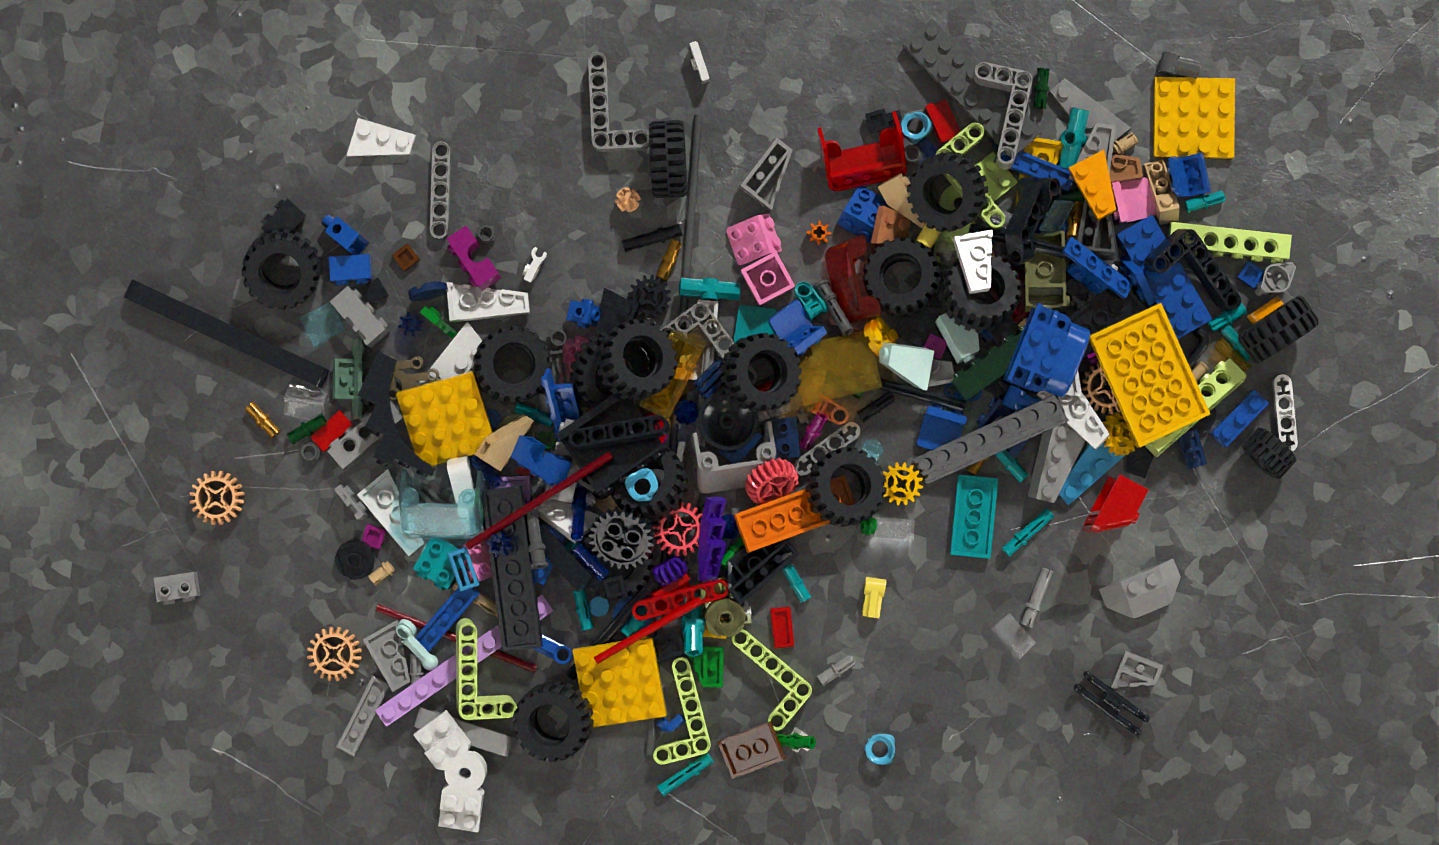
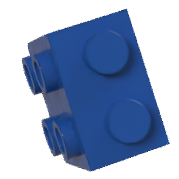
M1203 153L1185 157H1169L1167 169L1172 175L1173 182L1171 183V188L1177 197L1189 198L1211 192Z
M864 186L857 187L836 224L871 244L878 206H886L890 209L892 207L887 205L885 199Z
M799 300L792 301L768 320L773 333L778 335L779 339L788 341L789 344L787 346H793L796 350L794 353L796 356L807 352L809 346L819 343L822 340L821 337L827 334L824 326L812 325Z
M932 404V407L927 406L917 445L933 450L960 438L963 426L967 420V417L963 416L964 412L952 409L951 412L945 411L943 406Z

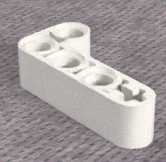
M468 456L447 460V470L466 539L472 538L485 531V526L471 476L470 462Z

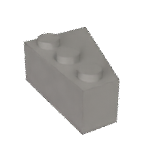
M773 138L737 185L768 211L773 208L792 149L780 139Z
M347 286L330 303L352 326V329L359 334L364 343L373 348L390 333L386 329L389 325L382 317L378 319L373 314L376 310L369 302L364 304L360 299L362 294L355 287L351 289Z

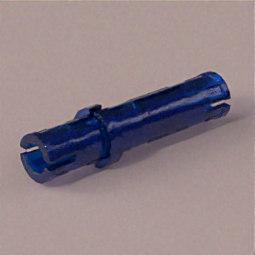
M583 487L575 489L574 501L571 504L573 517L570 537L574 541H581L584 538V520L588 505L586 503L587 490Z

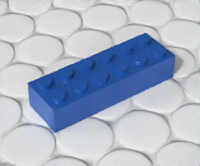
M1150 215L1117 234L1116 242L1123 254L1127 255L1143 271L1155 300L1153 306L1159 303L1162 304L1177 339L1209 322L1212 320V317L1179 260L1164 273L1149 272L1145 269V258L1166 239L1153 215Z

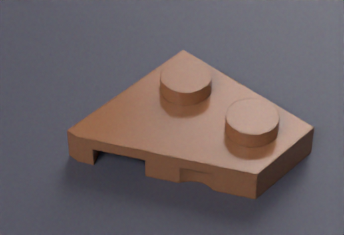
M878 206L871 243L880 244L888 239L893 241L897 237L901 239L908 237L911 220L886 206Z

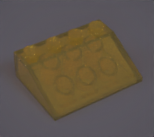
M864 330L851 333L848 336L841 335L821 340L819 343L809 346L804 354L800 356L795 355L801 361L798 363V367L802 368V374L798 378L801 379L798 389L803 407L882 388L874 352L868 345L870 340L868 336L865 337Z

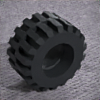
M1258 427L1242 445L1245 454L1260 469L1276 479H1281L1296 462L1293 452L1278 437L1264 428Z

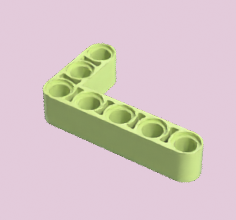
M971 123L940 148L936 155L945 152L966 154L982 140L984 135L983 126L979 123ZM977 129L980 132V136L974 138L970 136L969 131ZM962 142L965 148L960 151L956 150L954 143ZM943 173V175L948 179V181L963 197L962 187L960 183L957 181V179H955L949 174ZM986 193L985 197L988 198V207L978 216L987 227L998 230L1005 222V215ZM994 215L1000 217L1001 223L998 225L992 224L990 217Z
M461 619L456 625V708L458 713L465 720L513 717L517 706L512 697L508 695L477 696V628L470 619ZM471 626L470 632L462 633L463 627ZM471 646V650L468 653H462L463 647ZM466 665H470L471 670L467 673H463V667ZM465 685L472 686L471 690L466 693L462 692V688ZM511 703L510 709H502L504 704ZM485 704H491V708L488 711H483L482 708ZM465 705H471V709L468 712L462 711Z
M742 629L740 632L746 635V641L739 644L735 641L734 635L731 638L733 644L789 690L768 716V722L776 715L782 718L780 726H773L774 730H781L812 693L811 685L750 633ZM754 645H758L762 649L761 655L757 657L750 653V649ZM770 658H774L777 661V667L772 670L766 667V661ZM785 671H789L793 675L790 682H784L781 679V675ZM801 684H805L808 687V692L805 695L797 693V687ZM787 700L795 702V708L792 711H787L784 708V703Z
M685 657L676 658L673 661L672 670L690 738L658 746L654 751L653 757L661 765L705 754L711 747L691 665ZM680 660L685 661L687 664V669L683 672L678 671L675 667V664ZM684 680L690 681L692 683L691 690L683 691L680 686L681 682ZM688 700L696 701L697 708L690 711L686 708ZM698 719L702 722L700 730L692 729L691 722ZM699 739H704L708 745L706 749L700 750L696 747V742ZM678 745H686L688 752L685 755L678 754L676 751ZM661 749L668 752V758L665 760H660L657 757V752Z

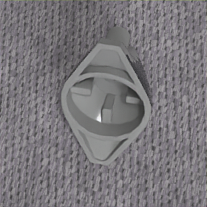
M1293 262L1269 265L1259 278L1257 289L1255 290L1256 295H1273L1286 291L1291 284L1296 269Z

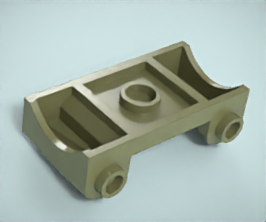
M1065 231L1048 234L1034 233L1033 239L1065 247L1068 241L1065 239ZM1034 251L1033 260L1024 263L1025 312H1030L1033 304L1040 303L1042 306L1058 312H1065L1066 308L1070 306V297L1066 296L1065 259Z

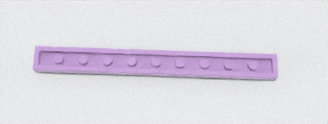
M542 594L537 597L540 620L553 611ZM499 624L477 639V664L502 647ZM468 645L462 649V653H468L471 650V646ZM456 654L375 710L386 727L456 679ZM464 666L462 672L465 673L471 666Z

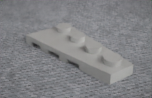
M1067 79L1062 80L1049 91L1069 117L1072 107L1090 111L1085 129L1087 139L1096 123L1115 125L1114 141L1131 128Z

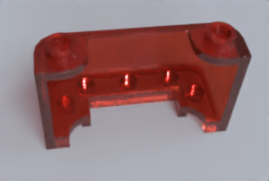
M865 235L853 237L833 245L825 253L832 292L837 294V302L850 324L873 320L882 314L880 304L876 298L872 296L861 297L854 262H857V257L862 256L866 252Z

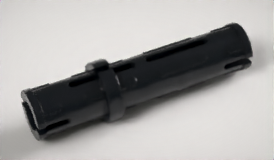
M678 223L670 227H659L658 230L622 240V244L626 253L654 243H665L666 240L683 236Z

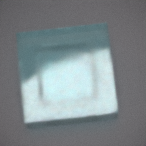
M873 438L870 441L866 439L862 446L879 457L884 451V448L881 447L882 443Z

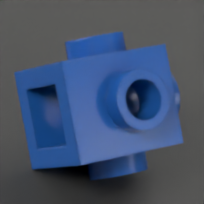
M582 299V302L570 300L566 320L577 323V327L586 329L589 328V325L597 326V321L600 319V307L594 305V301Z

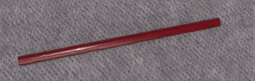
M610 452L605 453L466 542V547L469 550L607 463L613 459V456Z
M378 604L375 610L397 620H409L415 627L423 629L427 622ZM447 631L443 635V638L456 642L455 633ZM499 650L490 655L535 673L537 665Z

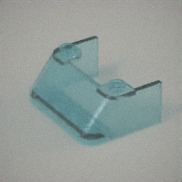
M402 469L398 499L401 528L407 537L472 539L482 533L484 508L481 490H487V481L481 470L477 471L475 489L462 491L458 497V504L419 503V494L412 488L413 482L407 470Z

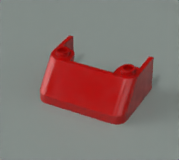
M896 111L892 112L894 127L884 129L879 134L880 142L841 150L840 144L837 141H825L821 127L817 128L825 174L831 190L841 191L887 181L900 173L903 176L906 174L907 166L903 132Z
M1120 474L1116 480L1108 476L1082 526V530L1088 533H1098L1127 527L1131 523L1135 524L1140 515L1137 511L1149 489Z

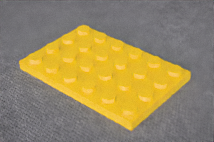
M1161 303L1090 335L1089 341L1137 448L1210 415V411Z

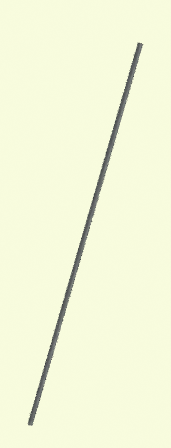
M694 115L682 278L689 279L702 115ZM681 296L679 316L688 310L689 297ZM683 319L679 322V328L686 330L687 320ZM685 337L679 340L677 344V362L681 353ZM674 379L669 448L676 455L682 379ZM670 521L664 522L663 529L671 527ZM665 535L666 540L670 543V535ZM669 547L661 550L660 562L669 558V554H667ZM664 615L657 616L656 621L664 617ZM663 627L655 631V636L663 635ZM661 662L658 663L659 674H660V665H661ZM656 718L648 719L646 755L654 754Z

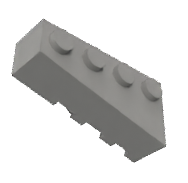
M1067 423L1042 433L1028 497L1055 503L1085 443V440Z

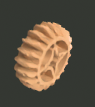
M1098 361L1096 362L1098 369L1090 366V370L1093 373L1085 372L1089 380L1083 379L1082 383L1088 384V386L1082 387L1081 390H1088L1089 394L1084 396L1086 399L1091 397L1090 405L1094 404V402L1096 403L1094 406L1095 411L1101 406V413H1106L1107 408H1109V413L1113 414L1114 407L1120 412L1121 410L1113 392H1110V390L1100 391L1105 388L1104 385H1106L1107 379ZM1100 373L1101 385L1094 390V380ZM1105 393L1113 403L1102 402L1096 395Z
M211 471V478L205 473L203 474L205 481L198 478L197 482L200 485H192V488L197 491L196 493L190 492V496H195V500H190V504L197 505L192 508L193 512L200 510L197 514L198 518L205 515L203 522L207 523L211 518V525H215L218 519L219 525H223V518L227 522H231L229 515L236 518L238 515L234 510L242 511V508L237 505L238 503L243 504L245 502L239 499V496L245 494L244 492L237 491L242 488L241 484L234 485L238 480L237 478L229 481L231 478L230 473H227L223 478V471H219L218 476H216L215 471ZM215 481H221L226 484L219 490L209 486L210 483ZM204 490L208 495V501L205 503V506L202 503ZM229 490L232 492V503L230 506L226 501V495L229 493ZM214 494L221 495L219 498H221L222 503L213 501ZM217 505L225 510L224 513L219 515L208 512Z
M329 627V634L325 629H322L321 633L323 636L318 633L315 634V638L318 641L310 640L314 648L309 647L307 651L313 652V655L307 656V659H314V662L310 663L309 666H317L314 670L315 674L320 670L322 671L320 678H324L328 674L327 679L331 681L333 675H335V680L340 681V674L346 679L348 678L346 671L354 674V670L351 667H359V664L354 661L362 659L361 656H356V653L362 652V649H355V646L359 645L360 642L355 641L353 643L351 641L355 638L354 634L350 635L349 638L347 637L348 629L343 634H341V627H337L336 633H334L333 627ZM337 637L344 641L338 646H333L326 639ZM321 645L326 651V657L323 659L322 662L319 658V649ZM347 646H349L350 649V659L348 663L346 662V659L343 656V651ZM331 649L333 651L340 649L337 653L339 659H336V657L329 659L332 655ZM334 661L341 665L343 669L334 671L326 668V666Z

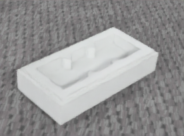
M698 42L689 43L693 59H690L693 70H698L702 84L708 83L710 78Z

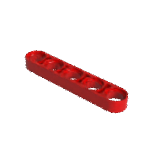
M715 579L643 599L633 605L632 614L637 620H646L671 613L696 598L694 592L697 589H703L706 592V596L701 599L703 603L718 600L728 594V585L723 579ZM718 583L723 584L726 588L722 594H717L714 591V586ZM678 594L686 597V602L682 605L677 604L674 600ZM664 600L667 603L666 608L658 610L655 607L656 601ZM639 605L647 608V613L643 616L638 615L635 611Z

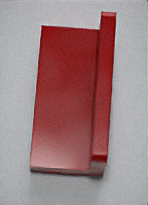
M946 99L925 106L924 111L933 123V130L940 145L950 141L961 132Z
M686 573L682 578L667 586H659L651 592L650 598L690 587L691 585L688 582L690 580L689 576ZM678 594L674 599L675 602L678 604L683 601L684 595ZM658 600L655 606L658 610H664L667 603L664 600Z

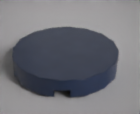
M442 281L424 283L419 289L416 286L409 289L408 296L411 301L434 299L448 293V285Z

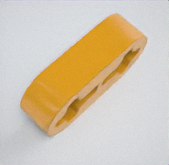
M1276 296L1249 314L1247 318L1253 325L1284 303L1279 296Z

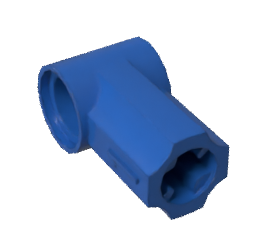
M1010 385L1001 404L1015 411H1020L1040 401L1026 395V392Z
M543 634V647L533 648L560 664H567L573 659L571 648ZM562 649L567 650L569 653L565 661H562L558 656Z

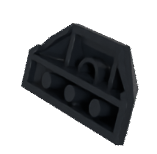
M788 539L747 553L744 546L727 561V590L737 603L741 605L798 556V552Z

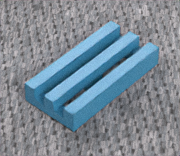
M467 547L448 552L447 554L460 592L479 586ZM463 552L465 553L474 581L471 584L460 554ZM454 555H457L466 582L465 586H462L453 559Z

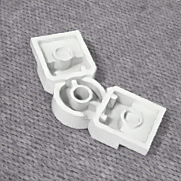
M445 710L413 734L424 748V754L434 767L439 770H445L447 784L442 789L438 826L479 832L484 799V790L480 786L487 775V764L479 753L469 751L471 741L448 711ZM468 768L471 774L465 775L461 769Z

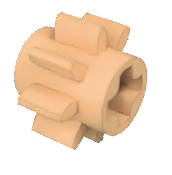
M625 187L618 191V199L615 200V203L622 212L624 210L632 212L638 208V201L641 200V197L634 188L630 190V188Z

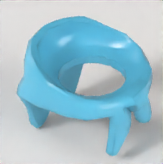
M922 112L904 115L900 125L903 136L912 144L920 143L934 128L931 119ZM916 118L922 121L923 129L920 133L912 134L908 131L907 123L911 119Z
M648 468L630 474L625 480L628 493L637 501H650L658 489L656 476ZM639 479H647L650 482L651 488L647 494L640 495L635 491V483Z
M876 734L868 738V742L864 747L867 758L872 763L879 765L892 763L895 754L894 737L890 734ZM882 741L887 745L888 752L884 757L879 758L873 755L871 748L875 742Z

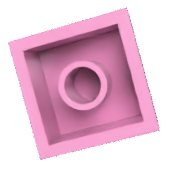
M777 251L741 269L740 273L759 307L795 289V285Z

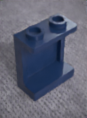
M1000 394L998 398L994 397L987 406L990 409L986 415L982 413L976 421L978 424L976 430L991 424L1000 416L1006 417L1017 411L1001 404L1004 396ZM1029 439L1007 448L1009 454L1016 458Z

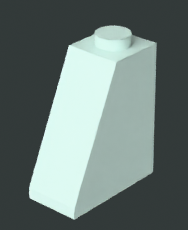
M947 313L940 315L935 323L957 364L963 361L966 364L974 360L975 355L979 351L978 333L975 332L976 329L965 330V326L962 324L960 326L954 323L955 319H950Z
M883 342L879 351V362L912 386L927 391L934 351L923 347Z

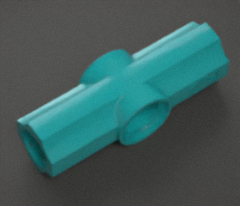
M1072 107L1067 129L1061 135L1063 147L1058 166L1069 169L1070 166L1076 163L1080 150L1087 141L1085 129L1090 111Z
M680 278L678 292L679 296L700 297L702 300L714 301L724 299L738 301L741 287L740 283L722 282L713 278H701V280Z
M694 594L696 598L700 597L699 594ZM702 604L684 614L681 623V631L684 633V654L692 657L703 653L702 635L705 630V617H702Z

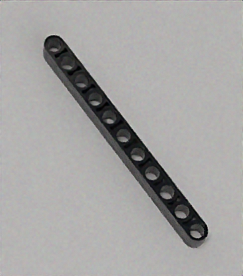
M133 279L124 295V298L319 388H322L330 370Z

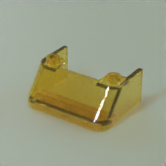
M676 330L675 333L671 332L668 337L674 343L672 345L673 350L677 351V356L674 358L678 364L677 368L673 370L676 373L674 378L670 380V384L662 389L661 392L643 399L639 405L657 415L663 416L667 420L671 417L707 343L700 338Z

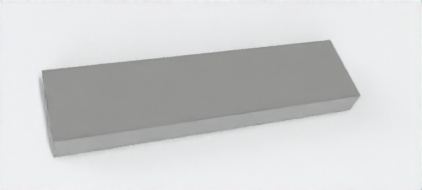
M372 675L336 748L353 757L356 755L376 715L375 710L380 707L390 688L386 681Z

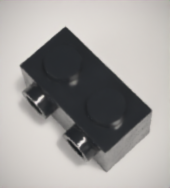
M289 197L286 200L282 198L274 206L276 211L272 215L268 213L261 220L263 224L261 229L268 233L275 229H279V232L288 229L291 232L306 216V213Z

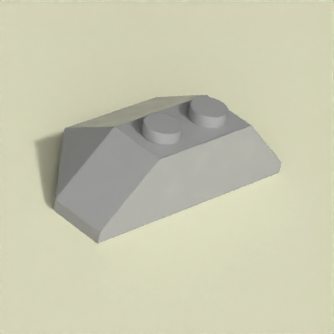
M1172 558L1099 589L1106 608L1135 619L1171 604L1181 576Z

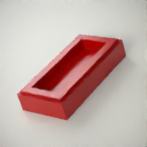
M340 410L327 421L328 424L318 429L310 437L323 452H326L330 448L329 445L335 439L343 436L344 432L354 425Z
M770 608L774 649L794 647L791 608Z

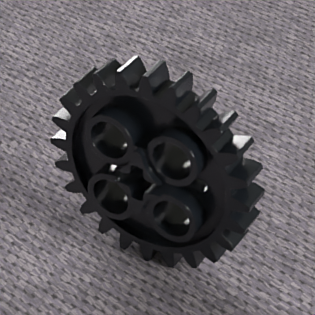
M615 507L614 512L608 508L606 514L601 512L599 517H596L592 523L589 537H591L589 544L593 545L592 551H598L597 558L604 557L603 563L608 560L610 561V567L616 563L618 569L621 568L622 564L625 565L626 569H629L630 564L636 568L638 562L643 564L644 560L648 559L653 551L655 532H651L652 525H646L647 518L640 519L641 513L634 515V509L628 513L626 507L622 511Z

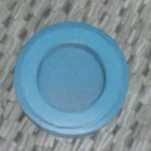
M597 596L589 603L591 607L590 612L595 616H604L609 611L607 599Z

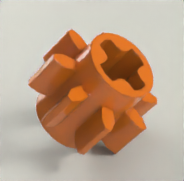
M820 220L816 226L811 223L812 231L806 232V234L812 237L809 242L814 240L817 242V246L820 245L821 241L828 243L825 237L832 234L826 230L829 225H821ZM818 228L821 229L822 233H824L823 235H821V238H817V234L813 233L816 232Z

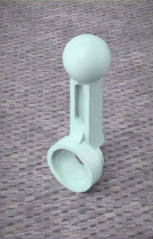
M400 620L396 626V633L403 639L402 643L422 661V665L426 670L435 669L438 666V659L435 655L430 654L414 638L417 632L415 625L409 620Z

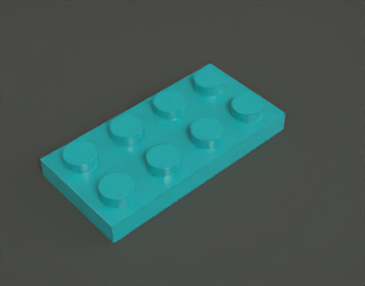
M958 475L950 555L991 559L998 488L997 478Z

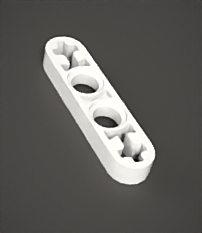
M1281 374L1272 381L1277 437L1282 442H1285L1286 435L1282 436L1281 432L1292 431V435H1288V440L1293 443V445L1289 446V449L1294 451L1297 448L1298 440L1292 381L1289 376ZM1280 378L1287 382L1283 390L1284 392L1288 391V395L1278 396L1277 392H1282L1281 386H1277V382L1281 380ZM1281 398H1286L1289 401L1287 409L1279 407L1278 403ZM1283 418H1288L1291 421L1289 429L1281 427L1280 423Z

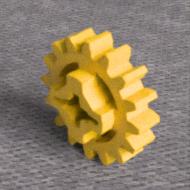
M1115 412L1106 416L1107 421L1102 423L1110 436L1105 440L1104 448L1109 447V453H1114L1115 456L1128 455L1129 452H1134L1136 444L1122 412Z
M896 462L895 468L889 465V472H882L886 477L883 487L887 488L886 494L883 497L889 496L888 502L891 503L893 500H896V505H899L900 501H903L904 505H907L908 499L914 502L913 496H920L917 490L923 488V486L919 485L923 478H917L916 475L919 474V470L913 472V465L907 468L906 462H903L902 467H900L898 462ZM903 470L907 471L909 474L903 476L900 475L897 471ZM891 475L893 483L892 486L888 488V479ZM897 478L906 481L904 484L905 489L902 487L897 488ZM914 479V489L911 492L909 486L910 482ZM895 492H902L905 497H897L893 494Z

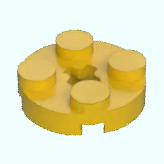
M881 317L869 321L864 326L865 337L868 336L870 340L868 345L877 356H879L883 342L897 344V332L894 329H890Z

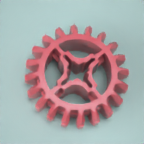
M772 458L769 462L764 461V464L758 465L756 469H752V473L747 475L748 479L745 481V489L753 503L762 505L791 494V491L796 490L799 478L795 467L786 459L778 458L774 460Z
M679 502L677 511L672 510L670 512V515H673L671 527L663 529L664 522L667 519L663 516L660 518V521H656L659 522L658 525H652V528L658 529L654 537L659 536V539L655 541L656 544L663 542V545L660 547L661 550L669 547L667 554H671L674 549L675 556H679L680 550H682V554L686 556L687 548L693 553L694 548L692 545L694 544L696 547H699L697 539H699L701 521L699 522L698 519L702 518V514L695 515L698 510L696 507L690 511V503H687L686 507L683 508V503ZM678 512L686 513L692 518L693 522L683 523ZM678 523L680 526H689L684 528L680 535L679 532L670 531L674 530ZM695 528L692 539L685 543L686 532ZM674 534L680 546L669 543L665 535Z

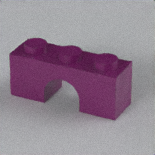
M467 225L446 238L450 243L447 247L452 255L455 256L457 254L460 258L458 264L464 272L468 270L471 277L468 279L474 288L479 287L483 291L502 278L488 257L481 262H473L471 260L473 251L479 248L480 244Z

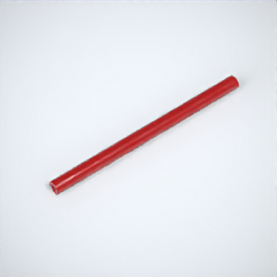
M695 598L595 656L594 660L599 664L703 604L701 598Z

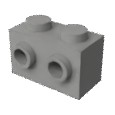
M197 572L153 578L157 602L163 601V605L175 604V599L182 598L183 602L195 601V596H201Z

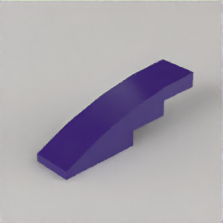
M722 496L706 497L699 535L698 568L700 581L717 579L727 543L722 541L726 521L722 519L726 499Z

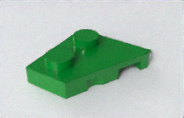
M424 306L420 311L421 314L452 339L458 334L441 319L443 315L432 306L430 309Z
M703 646V653L695 657L688 656L702 687L723 688L724 647Z

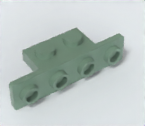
M362 338L352 339V359H333L332 399H351L352 419L355 420L361 419L364 414V404L360 401L361 397L357 396L363 385L362 375L365 370L362 363V355L365 351Z

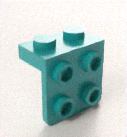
M740 305L737 314L734 343L736 344L737 340L754 334H774L768 320L778 311L770 308Z
M433 535L413 568L417 571L416 575L424 580H427V578L433 580V585L441 590L445 588L451 589L455 575L447 553L459 548ZM463 552V553H460V554H461V557H462V560H463V563H464V561H465V559H466V556H465V553ZM454 555L453 559L457 571H459L461 567L457 555Z

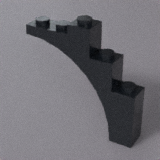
M378 352L357 395L361 397V402L369 406L372 403L376 404L366 427L369 428V433L378 437L380 434H383V438L373 457L377 459L376 463L387 467L388 464L392 466L395 459L399 460L398 464L409 469L412 466L417 469L416 473L427 477L428 474L432 476L436 468L422 460L410 449L401 437L394 422L390 402V387L398 360Z

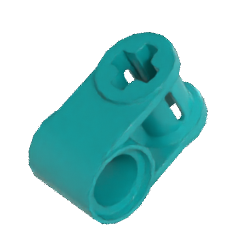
M802 281L795 286L794 300L800 301L810 322L817 315L828 312L826 304L818 296L810 283Z

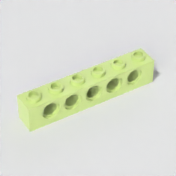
M1171 222L1168 225L1167 238L1177 229L1195 230L1203 242L1205 236L1211 237L1213 245H1206V247L1214 257H1223L1224 254L1231 255L1233 259H1243V256L1251 257L1252 261H1263V258L1271 259V263H1283V261L1290 258L1292 235ZM1226 238L1231 239L1233 242L1231 249L1224 245ZM1245 241H1250L1253 244L1251 251L1245 249ZM1265 243L1272 245L1273 251L1271 253L1265 251Z
M1230 358L1226 362L1221 361L1218 363L1211 375L1207 373L1199 381L1198 387L1200 391L1211 393L1209 397L1202 395L1209 411L1238 388L1247 376ZM1222 378L1226 383L1219 384L1216 379ZM1201 419L1144 446L1157 458Z

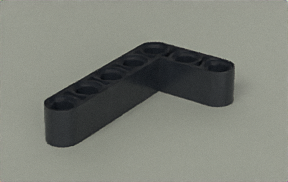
M1175 230L1144 260V267L1147 271L1164 273L1179 259L1184 257L1219 308L1235 310L1241 304L1239 293L1195 230Z

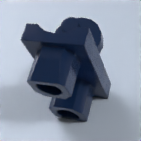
M1197 429L1183 434L1178 441L1187 470L1206 465L1207 461Z

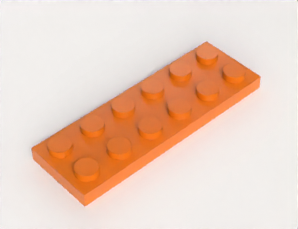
M845 475L831 479L830 487L834 497L844 505L856 504ZM806 489L733 515L747 553L829 524L830 521H823L820 518L821 514L819 512L815 514L812 510L815 506L813 503L808 502L807 498L810 497V493L806 492Z

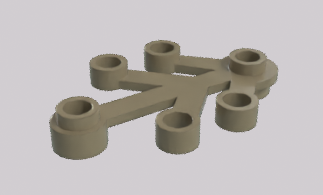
M415 356L411 360L397 361L392 375L390 399H397V396L391 395L392 390L396 391V393L400 391L396 387L395 377L401 381L402 390L420 386L416 381H436L440 375L439 371L432 368L428 372L405 374L400 369L410 367L419 369L423 366V359ZM414 360H419L420 366H416ZM430 372H434L436 378L430 377Z

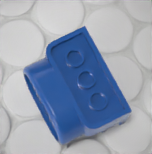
M1040 303L1033 304L1003 380L1033 392L1046 391L1058 397H1064L1073 383L1090 339V330L1072 323L1069 317L1056 310L1044 307Z

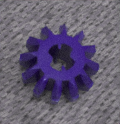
M673 555L655 566L652 573L661 586H667L682 578L688 568L680 555Z

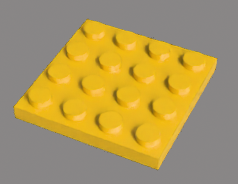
M1155 77L1153 157H1185L1203 153L1204 158L1233 159L1235 78L1194 79L1189 77Z
M474 371L396 393L414 452L432 466L445 463L449 459L475 454L484 439L493 433Z
M653 637L642 638L599 664L596 663L594 657L619 642L574 648L572 650L579 688L582 692L581 697L588 699L590 703L587 707L588 709L592 708L593 715L590 717L594 720L593 727L665 717L667 715Z

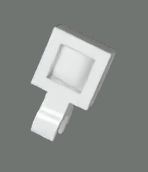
M536 247L531 252L533 258L531 265L527 264L522 275H525L524 280L530 284L533 283L542 262L547 257L546 252L543 253L542 257H537L536 252L538 248Z

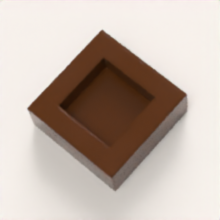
M408 243L392 255L404 272L420 260Z

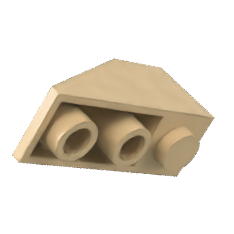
M1164 160L1145 163L1144 168L1146 177L1149 180L1158 224L1163 225L1179 221L1180 207L1176 195L1172 191L1171 180Z
M902 173L881 183L878 188L887 205L923 229L926 222L920 223L917 220L919 216L917 213H912L911 208H913V205L908 203L907 197L910 196V192H907V185L910 184L906 176L903 177Z
M522 414L487 436L475 455L501 471L507 465L519 436H524L530 430L534 420Z

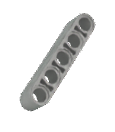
M420 707L414 727L422 728L441 713ZM452 717L471 741V746L508 757L513 736Z

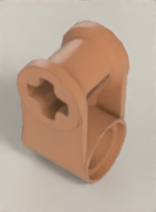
M818 394V400L814 408L810 409L809 412L814 415L817 412H823L827 415L828 421L838 426L846 424L849 418L848 411L834 403L831 399ZM837 411H843L846 415L845 419L841 422L834 419V414Z

